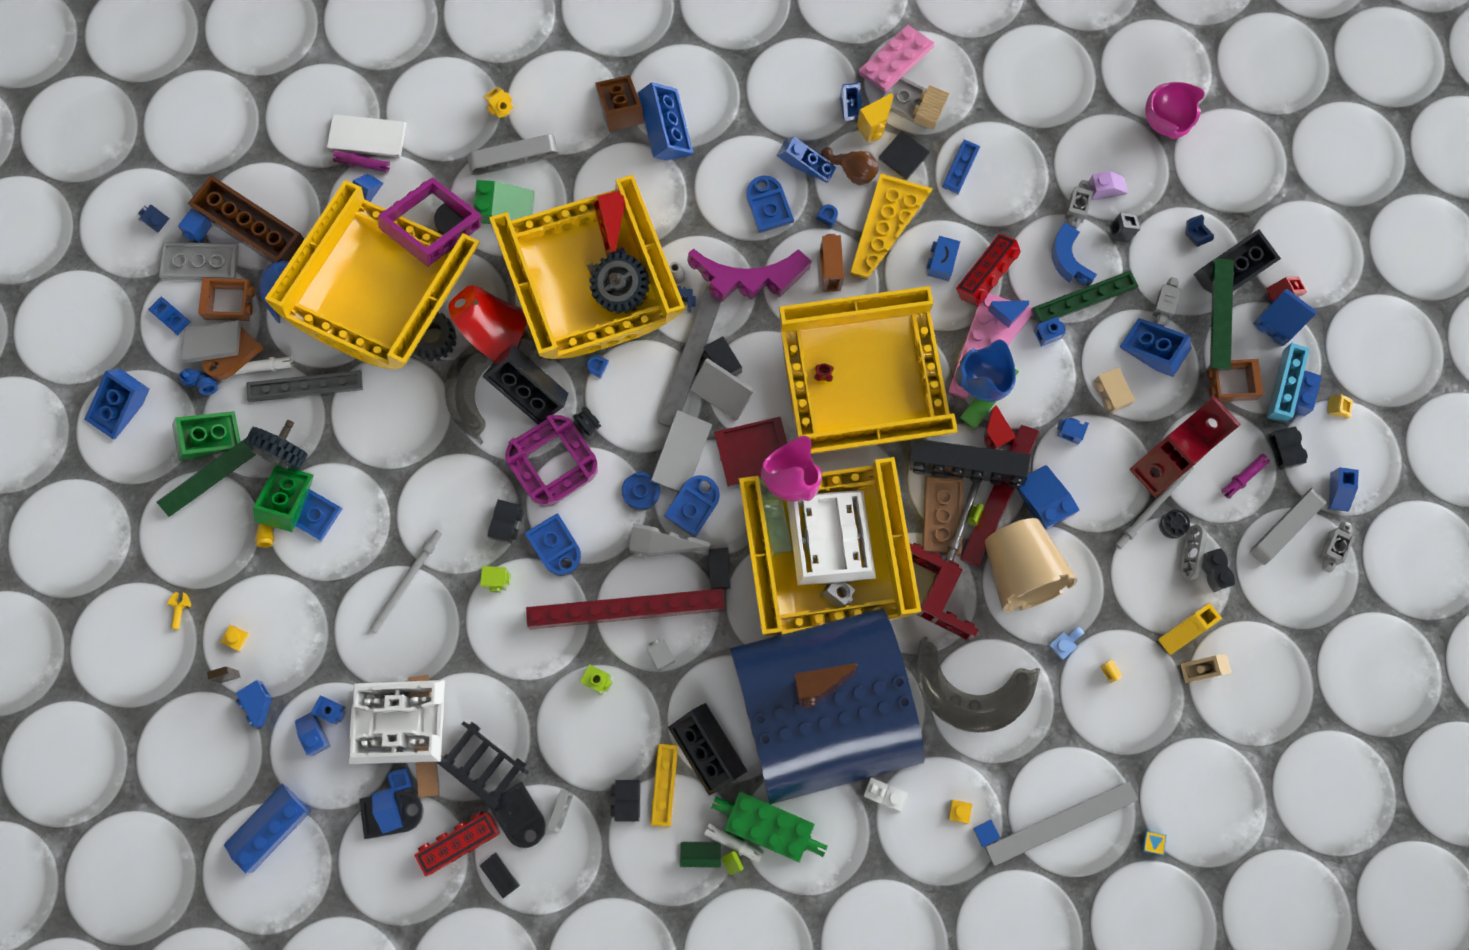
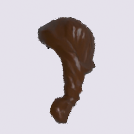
M825 147L821 151V156L828 159L831 164L842 166L847 178L852 183L858 185L867 184L873 181L878 173V163L870 152L851 151L847 154L833 155V150L830 147Z

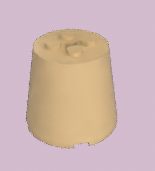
M1039 519L1019 520L996 530L985 540V547L1004 612H1013L1014 608L1018 607L1022 611L1038 606L1062 595V589L1066 587L1070 589L1077 583L1075 574Z

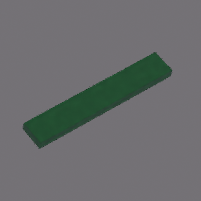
M1218 258L1213 260L1210 369L1229 371L1231 370L1234 260Z
M1131 270L1035 306L1031 311L1037 324H1040L1057 316L1058 318L1064 317L1137 289L1138 284Z
M243 439L160 498L156 503L170 517L257 454L252 452L253 449L244 443L245 439Z

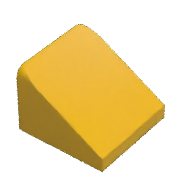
M1342 394L1332 395L1329 397L1327 413L1351 418L1353 400Z
M1112 659L1100 666L1110 683L1122 677L1120 670Z

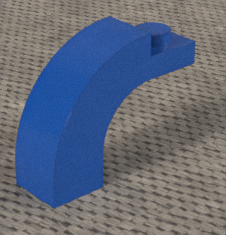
M1064 222L1052 245L1054 266L1067 282L1070 283L1074 277L1080 284L1090 286L1097 274L1078 263L1072 252L1073 243L1080 231Z

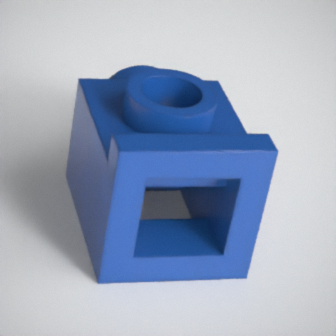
M1075 418L1060 419L1056 428L1059 430L1057 436L1079 444L1084 438L1089 423L1081 424Z
M320 695L310 714L337 725L338 722L343 720L346 707ZM328 707L332 709L330 714H326Z

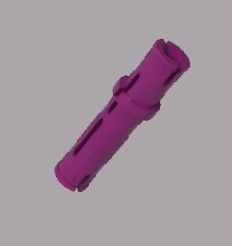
M336 150L333 153L335 157L333 162L347 164L349 167L357 166L388 173L390 169L388 167L390 166L389 161L386 162L358 156L356 153L348 154Z
M1260 454L1239 475L1232 477V481L1221 489L1222 494L1225 493L1224 496L1230 499L1239 489L1245 488L1246 483L1270 463V459L1265 461L1267 456Z

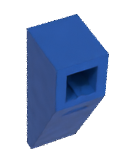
M794 136L783 142L776 155L791 167L826 183L830 181L836 169V166Z

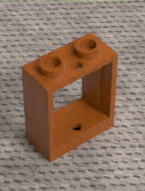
M826 234L822 236L819 250L823 292L841 291L844 281L841 235Z
M202 278L198 314L204 320L249 321L250 315L253 313L251 302L252 297L255 296V288L248 279ZM215 289L244 290L241 312L213 311Z
M1259 359L1231 360V370L1245 369L1249 393L1221 395L1218 371L1222 370L1210 369L1209 365L1206 375L1210 380V397L1215 396L1220 402L1258 400L1262 397L1264 392Z

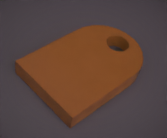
M241 327L238 355L204 360L202 366L209 377L215 380L227 379L264 348ZM218 365L216 370L211 371L214 366Z

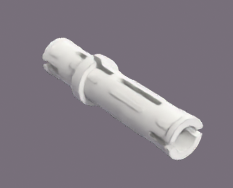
M292 356L282 358L269 357L266 360L249 361L235 374L269 370L276 372L277 369L293 368L294 364H291L293 363Z
M712 824L708 825L704 834L738 852V855H744L756 861V863H759L764 852L749 845L748 841H742Z

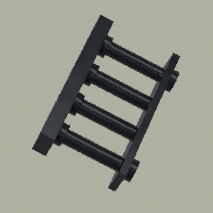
M463 721L462 725L468 730L450 753L445 754V756L441 755V762L436 763L493 809L499 811L504 805L499 801L501 794L519 771L526 775L529 773L525 768L527 764L518 757L514 760L479 732L481 728L471 721L469 724ZM476 735L483 742L466 764L458 768L454 765V759L472 736ZM490 746L498 754L480 778H476L474 781L469 777L471 774L470 770ZM505 758L514 766L497 788L489 793L484 789L485 783Z

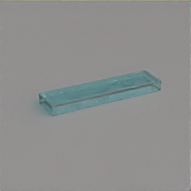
M760 477L759 482L772 555L791 552L792 546L782 499L772 494L763 482L762 477Z

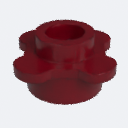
M822 363L815 367L816 375L814 379L816 381L826 380L831 382L833 380L832 372L834 368L831 365Z

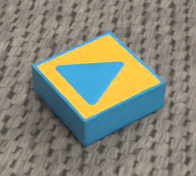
M1145 831L1142 851L1164 855L1167 835Z

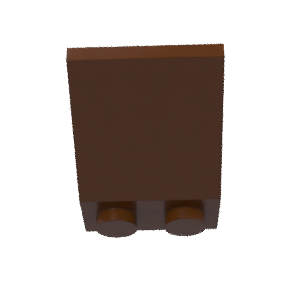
M630 75L595 83L609 131H617L622 128L644 124L642 105Z
M857 663L796 673L794 675V685L798 706L803 705L804 708L816 706L815 703L823 700L855 676Z

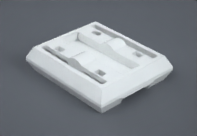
M863 490L816 494L811 501H787L797 585L876 579ZM852 502H854L855 512L858 514V515L856 516V521H857L858 532H859V533H857V527H856V524H855V517H854V510H853V503H852ZM798 506H804L805 538H802ZM851 506L852 513H847L849 512V507ZM858 538L860 539L861 556L864 560L863 568L861 566ZM803 543H805L806 545V551L810 552L812 572L808 573L806 569ZM856 554H858V560H854ZM817 557L818 563L813 564V562H815V558Z
M445 680L354 684L349 738V764L441 762ZM432 692V697L409 698L405 695H400V693ZM395 693V695H385V699H367V694ZM429 748V751H418L417 753L413 751L396 752V750ZM391 749V753H363V750Z

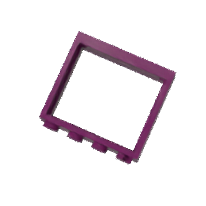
M432 177L424 181L415 190L410 191L404 198L396 201L390 208L382 211L378 215V228L429 267L453 249L462 234L470 236L481 227L482 215ZM434 194L465 219L426 248L393 221L429 195Z

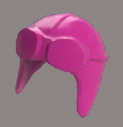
M1169 82L1155 87L1149 94L1145 105L1148 123L1156 132L1168 136L1172 140L1188 134L1190 129L1199 120L1201 110L1198 107V103L1204 98V90L1185 82Z
M800 436L775 450L766 458L761 467L763 482L770 492L778 498L786 501H811L819 490L822 473L819 466H816L811 458V440L808 436Z

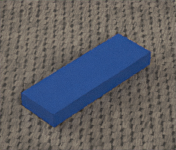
M965 139L963 140L942 188L959 194L980 149L979 145Z

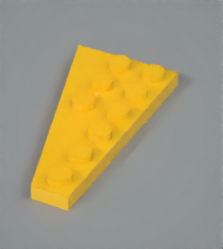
M880 173L850 275L866 280L869 279L931 194L933 188Z

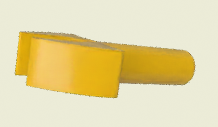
M175 592L167 602V605H172L174 608L171 625L173 630H178L180 627L182 610L185 607H191L190 599L184 592L183 600L178 603V592Z

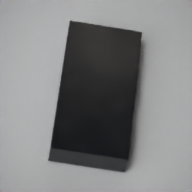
M497 853L479 865L503 899L520 886Z

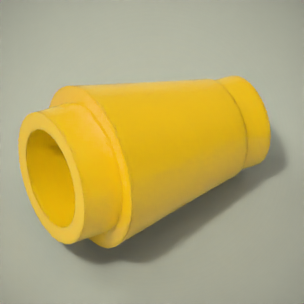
M258 524L254 540L258 547L267 548L273 545L275 541L273 527Z

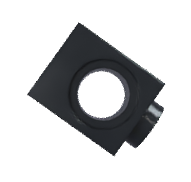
M1120 212L1109 225L1113 241L1130 242L1140 230L1137 214Z

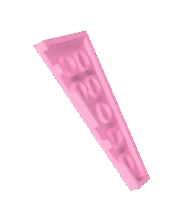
M988 293L986 299L981 302L975 312L948 394L962 399L968 397L969 393L960 387L956 381V371L961 359L971 349L979 350L988 347L992 342L999 339L1004 340L1009 345L1033 315L1032 308L1027 307L1020 317L1007 328L988 311V307L991 301L1010 300Z

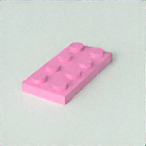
M907 25L859 69V75L886 93L934 48V42Z

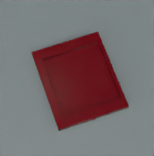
M781 416L714 432L728 487L740 484L739 478L759 476V479H762L761 467L766 458L775 450L788 443Z

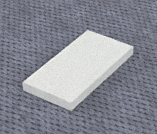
M333 114L327 149L330 151L336 150L401 158L406 123L403 121Z

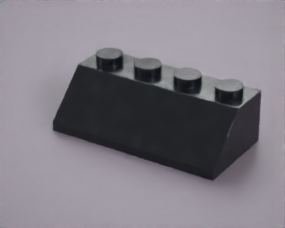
M1260 229L1217 257L1218 259L1234 260L1233 291L1281 259ZM1213 260L1193 274L1203 289L1212 293Z
M514 344L504 350L482 376L537 425L545 421L547 416L554 415L565 406L569 394Z
M706 703L689 711L668 727L709 796L748 772Z

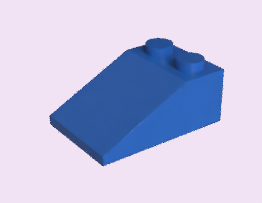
M1285 289L1263 310L1253 324L1260 332L1269 335L1275 343L1284 346L1316 315L1317 311L1288 289Z
M1138 318L1120 346L1121 349L1152 369L1174 377L1192 349L1189 335Z
M122 369L106 370L84 420L110 438L116 439L142 407L150 389Z
M1047 465L1029 473L1025 486L1016 488L1033 518L1039 519L1045 530L1080 511L1069 491Z

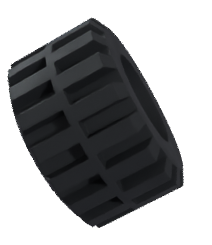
M437 312L427 329L436 328L441 330L439 339L433 343H424L421 338L413 351L422 360L427 358L429 362H433V359L440 361V357H448L447 353L453 352L452 346H456L455 339H457L455 329L449 318H446L442 312L441 314Z

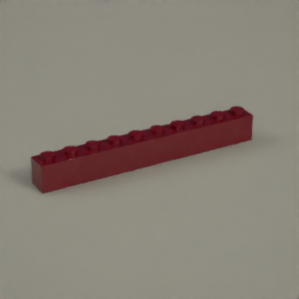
M723 588L532 606L526 607L527 627L532 630L720 612L725 610Z

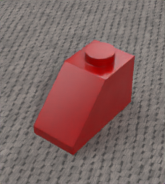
M1299 276L1285 277L1266 288L1271 302L1285 289H1288L1297 297L1308 293Z
M997 405L989 413L984 433L985 445L988 449L999 450L1012 443L1016 438Z

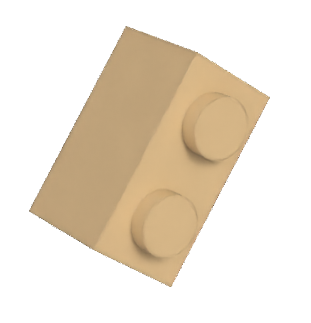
M1119 367L1098 375L1094 380L1095 390L1100 393L1103 399V406L1110 414L1131 406L1136 401Z

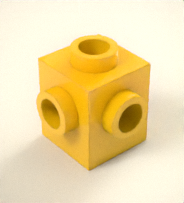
M495 87L482 96L487 103V111L498 118L506 117L510 114V110L514 108L511 104L513 101L511 96L499 87Z

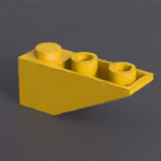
M1207 603L1165 633L1158 641L1167 653L1172 655L1220 621L1222 617L1211 603Z

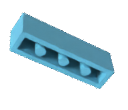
M1291 343L1283 350L1266 418L1284 424L1293 418L1310 348Z

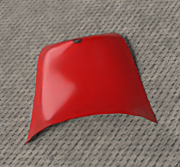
M470 285L464 288L448 305L451 319L461 333L475 348L491 360L495 361L512 344L518 347L527 324L522 307L506 302L477 285ZM458 300H466L463 306L455 307V303ZM475 300L478 301V305L473 304Z

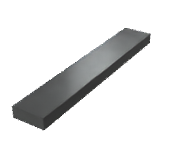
M362 371L246 382L247 401L255 402L363 390Z

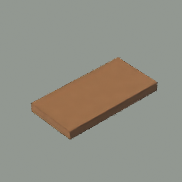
M925 477L923 550L929 553L932 551L938 554H948L949 542L954 537L963 511L964 479ZM961 537V540H960L961 546H960L959 552H956V554H955V555H958V556L961 555L962 537Z

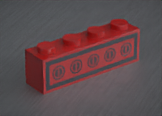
M1000 233L997 235L956 287L961 300L978 307L986 299L988 293L997 285L999 279L1008 271L1014 260L1019 257L1021 250L1017 240Z
M481 811L472 816L473 820L466 824L464 821L456 825L454 832L450 834L445 832L436 837L437 841L430 845L428 842L418 848L419 852L414 854L425 877L432 875L500 835L501 833L490 813H483Z

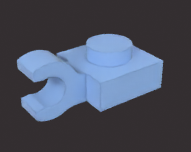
M1080 627L1076 628L1068 636L1063 632L1048 646L1063 660L1077 648L1074 641L1081 637L1084 632Z

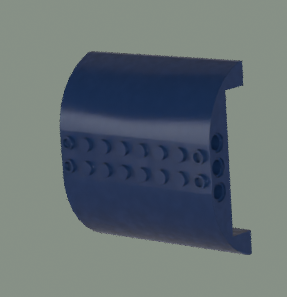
M884 608L730 648L765 781L764 785L769 804L924 763L923 738L902 654ZM857 663L855 676L823 700L815 703L816 706L804 708L803 705L798 706L794 685V675L796 673Z

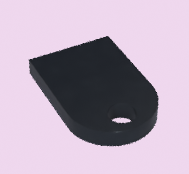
M521 781L501 794L499 801L504 805L499 811L493 809L490 805L488 807L507 839L513 845L520 848H530L537 845L543 839L546 832V822L524 783ZM529 830H533L536 833V839L533 842H528L525 839V834Z
M408 791L393 792L403 827L384 834L373 815L372 796L359 798L364 839L404 833L415 829L420 824L424 814V807L420 798ZM411 804H415L418 807V812L414 816L408 813V807Z

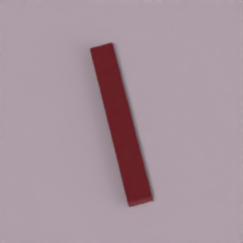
M1021 424L1009 452L1030 454L1040 433L1039 430ZM1003 483L993 486L977 526H975L961 557V561L980 567L987 552L985 540L996 531L1015 488Z

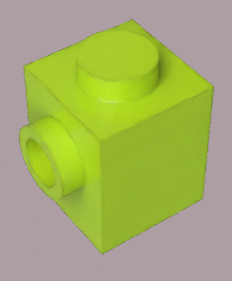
M482 566L480 583L482 588L497 593L501 592V589H507V585H510L511 573H508L506 567Z
M589 664L580 683L603 694L604 691L608 692L613 681L610 680L611 675Z

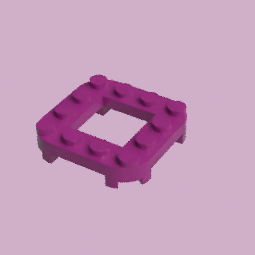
M549 415L545 421L516 439L512 438L508 442L509 445L505 453V459L526 493L534 503L541 507L552 506L592 481L598 472L595 454L591 451L573 424V421L569 417L562 415ZM559 437L578 466L545 485L526 456Z

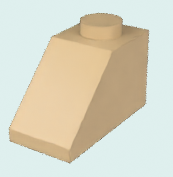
M1227 654L1215 655L1180 664L1185 683L1232 673Z

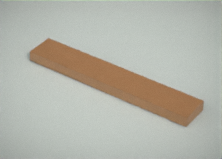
M429 675L408 677V682L430 681ZM409 692L410 698L431 697V692ZM416 748L414 752L429 751V748ZM415 762L418 798L439 796L437 763Z

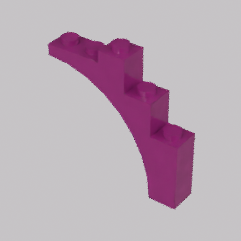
M694 248L688 253L687 259L692 269H697L704 280L710 281V294L722 302L737 288L743 296L751 300L765 286H767L772 294L781 297L810 269L812 263L799 249L775 264L760 268L745 269L722 265L704 257Z

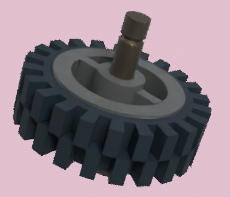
M614 253L615 255L613 256L609 254L606 259H600L601 263L599 265L595 264V271H591L592 278H589L591 283L589 287L592 291V296L598 304L610 312L614 311L621 314V312L628 313L630 309L634 311L636 306H641L643 304L641 301L647 298L646 292L649 293L650 289L648 287L650 285L649 275L645 267L635 257L628 256L627 253H622V255Z
M288 419L279 436L253 426L244 441L247 446L253 449V453L270 463H277L278 466L286 470L289 467L300 470L308 456L304 450L286 440L294 425V422Z

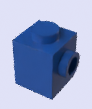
M190 209L178 227L183 232L182 236L187 240L192 241L193 239L200 243L212 227V224L206 216Z
M1057 316L1037 324L1033 331L1042 347L1062 339L1065 334V326Z

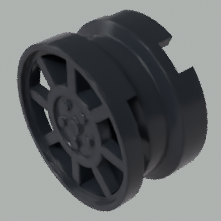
M583 406L578 414L573 415L577 424L589 436L592 435L595 429H599L602 426L586 406Z
M1171 510L1161 517L1159 529L1165 537L1176 539L1188 532L1190 519L1181 510Z

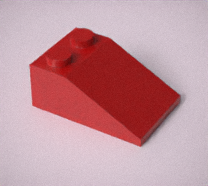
M620 191L598 195L593 199L606 255L615 252L624 212L623 206H626L625 198L623 195H620Z

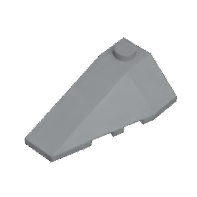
M633 523L629 550L630 553H633L634 557L644 558V556L651 557L709 550L711 543L692 537L681 539L676 533L662 534L658 528Z

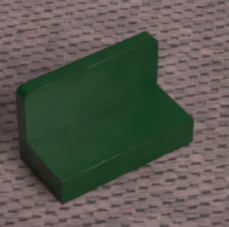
M681 842L680 867L721 868V843Z

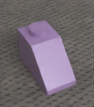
M1114 172L1092 174L1088 181L1090 184L1089 190L1093 191L1091 200L1127 194L1124 177Z

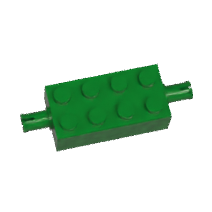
M741 791L735 803L733 802L732 804L717 796L715 797L714 802L721 804V806L713 803L711 809L727 815L728 821L724 830L797 862H800L803 852L806 850L824 857L825 852L819 850L818 847L827 850L828 845L818 842L810 836L815 825L814 823Z

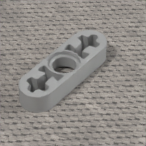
M1199 525L1191 526L1185 539L1180 574L1189 581L1197 580L1202 569L1207 532ZM1197 548V555L1191 558L1190 551Z

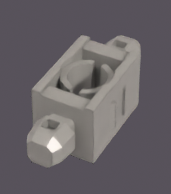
M1082 180L1078 187L1075 186L1067 206L1065 218L1069 219L1068 225L1075 229L1085 220L1093 191L1089 190L1090 184L1086 180ZM1078 200H1081L1080 204L1082 207L1080 209H1077L1078 206L1076 205Z
M1170 277L1167 284H1163L1159 290L1152 314L1156 316L1155 323L1165 326L1167 321L1171 320L1175 314L1182 289L1178 288L1179 282L1177 278Z
M1344 521L1340 523L1338 528L1329 532L1319 555L1320 558L1324 559L1322 570L1330 573L1337 565L1345 562L1355 536L1350 535L1352 528L1350 523ZM1337 541H1339V542L1337 543L1338 546H1339V551H1338V552H1336V549H1335V546H1334V543L1337 542Z

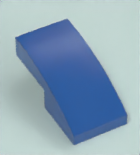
M162 296L148 309L176 335H179L191 322Z

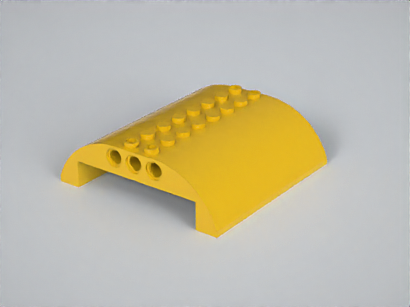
M634 175L616 179L615 190L515 220H510L508 212L489 217L539 356L548 359H564L596 352L657 330L675 319L685 310ZM620 191V195L624 196L626 206H623L624 212L615 251L623 247L628 256L635 257L645 267L649 275L648 279L650 280V285H648L650 288L649 293L646 292L647 298L641 301L643 304L641 306L637 305L634 311L630 309L628 313L621 312V314L608 311L593 298L589 287L591 286L589 278H592L590 273L592 269L589 271V267L587 268L588 264L590 265L591 263L595 266L597 263L599 265L601 258H607L593 199L598 195Z
M344 180L265 297V300L286 321L310 337L373 366L384 369H400L407 363L479 246L480 241L462 234L453 249L427 267L378 228V215L387 209L365 200L362 187ZM402 216L393 221L426 248L443 236Z
M930 286L779 306L783 357L797 438L800 436H808L810 438L811 454L958 433L955 414H950L930 312L934 304ZM826 363L834 368L832 372L833 380L831 382L826 380L816 381L814 379L816 375L815 367L817 365Z
M894 457L876 459L873 465L821 472V483L817 494L863 490L876 579L846 582L855 589L852 594L854 598L849 605L841 608H836L820 596L827 583L797 585L787 501L772 494L763 480L759 481V476L739 478L762 635L778 636L884 608L889 620L921 612ZM852 502V503H853V510H854V517H855V524H856V527H857V533H859V532H858V525H857V521H856V516H857L858 514L855 512L854 502ZM798 506L802 538H805L804 506ZM851 506L849 507V512L847 513H852ZM858 538L861 566L863 568L864 560L861 556L860 539ZM803 543L806 569L808 573L812 572L810 552L806 551V545L805 543ZM858 554L855 555L854 560H858ZM817 557L815 558V562H813V564L818 563ZM837 590V595L842 597L841 592Z

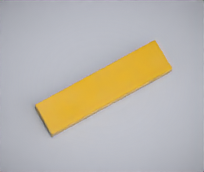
M658 744L651 825L671 827L678 745Z

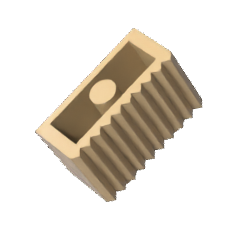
M929 85L927 90L924 89L920 96L922 102L920 105H916L913 115H915L914 123L934 130L950 93L932 85Z

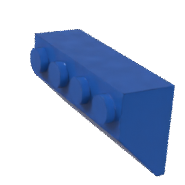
M651 82L637 92L642 105L643 118L653 158L667 161L694 154L678 89Z
M282 783L227 840L224 846L230 858L245 873H253L309 815L311 810Z

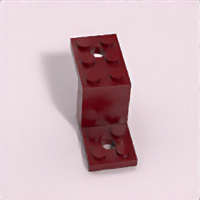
M1214 396L1129 470L1154 497H1157L1241 424ZM1208 420H1216L1217 427L1210 426ZM1152 468H1158L1161 474L1155 475Z
M909 543L913 563L936 574L920 606L921 612L916 615L967 641L972 640L979 631V629L975 628L974 623L968 620L963 622L957 619V615L950 611L943 612L963 569L959 568V564L949 560L947 562L941 559L942 556L932 551L929 553L923 550V546L917 543Z

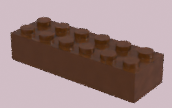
M212 175L208 177L188 202V205L193 210L206 216L210 223L271 263L290 261L304 241L301 233Z

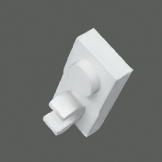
M870 778L863 797L901 812L908 792Z

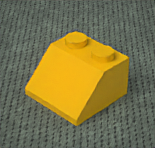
M892 93L860 109L857 127L867 143L871 141L876 142L883 137L893 100Z

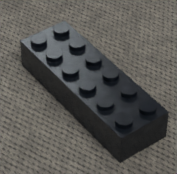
M913 439L910 470L915 474H924L926 472L932 473L935 477L947 475L956 480L968 478L970 481L977 483L989 481L992 485H1001L1003 483L1009 484L1012 488H1021V486H1025L1028 477L1030 454Z

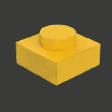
M229 625L221 643L240 651L249 633Z
M951 800L948 820L969 824L972 803Z

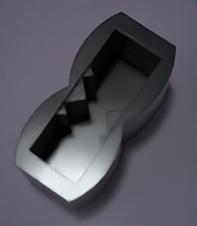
M1296 426L1276 430L1269 434L1279 470L1307 463L1308 454L1301 445L1302 434L1297 430Z
M498 499L487 537L512 544L513 540H516L518 537L519 529H516L518 521L521 522L524 516L522 506Z
M1219 548L1205 553L1202 568L1207 573V582L1211 590L1217 592L1235 585V577L1228 567V559L1225 552Z
M615 780V784L611 785V797H615V805H611V817H614L615 822H640V780Z

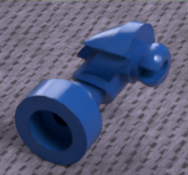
M186 368L179 373V379L183 385L189 387L197 385L199 393L202 395H211L218 390L217 381L209 377L205 372Z

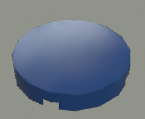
M636 472L625 479L622 486V496L630 508L646 510L653 507L658 501L660 486L650 481L652 478L651 474Z

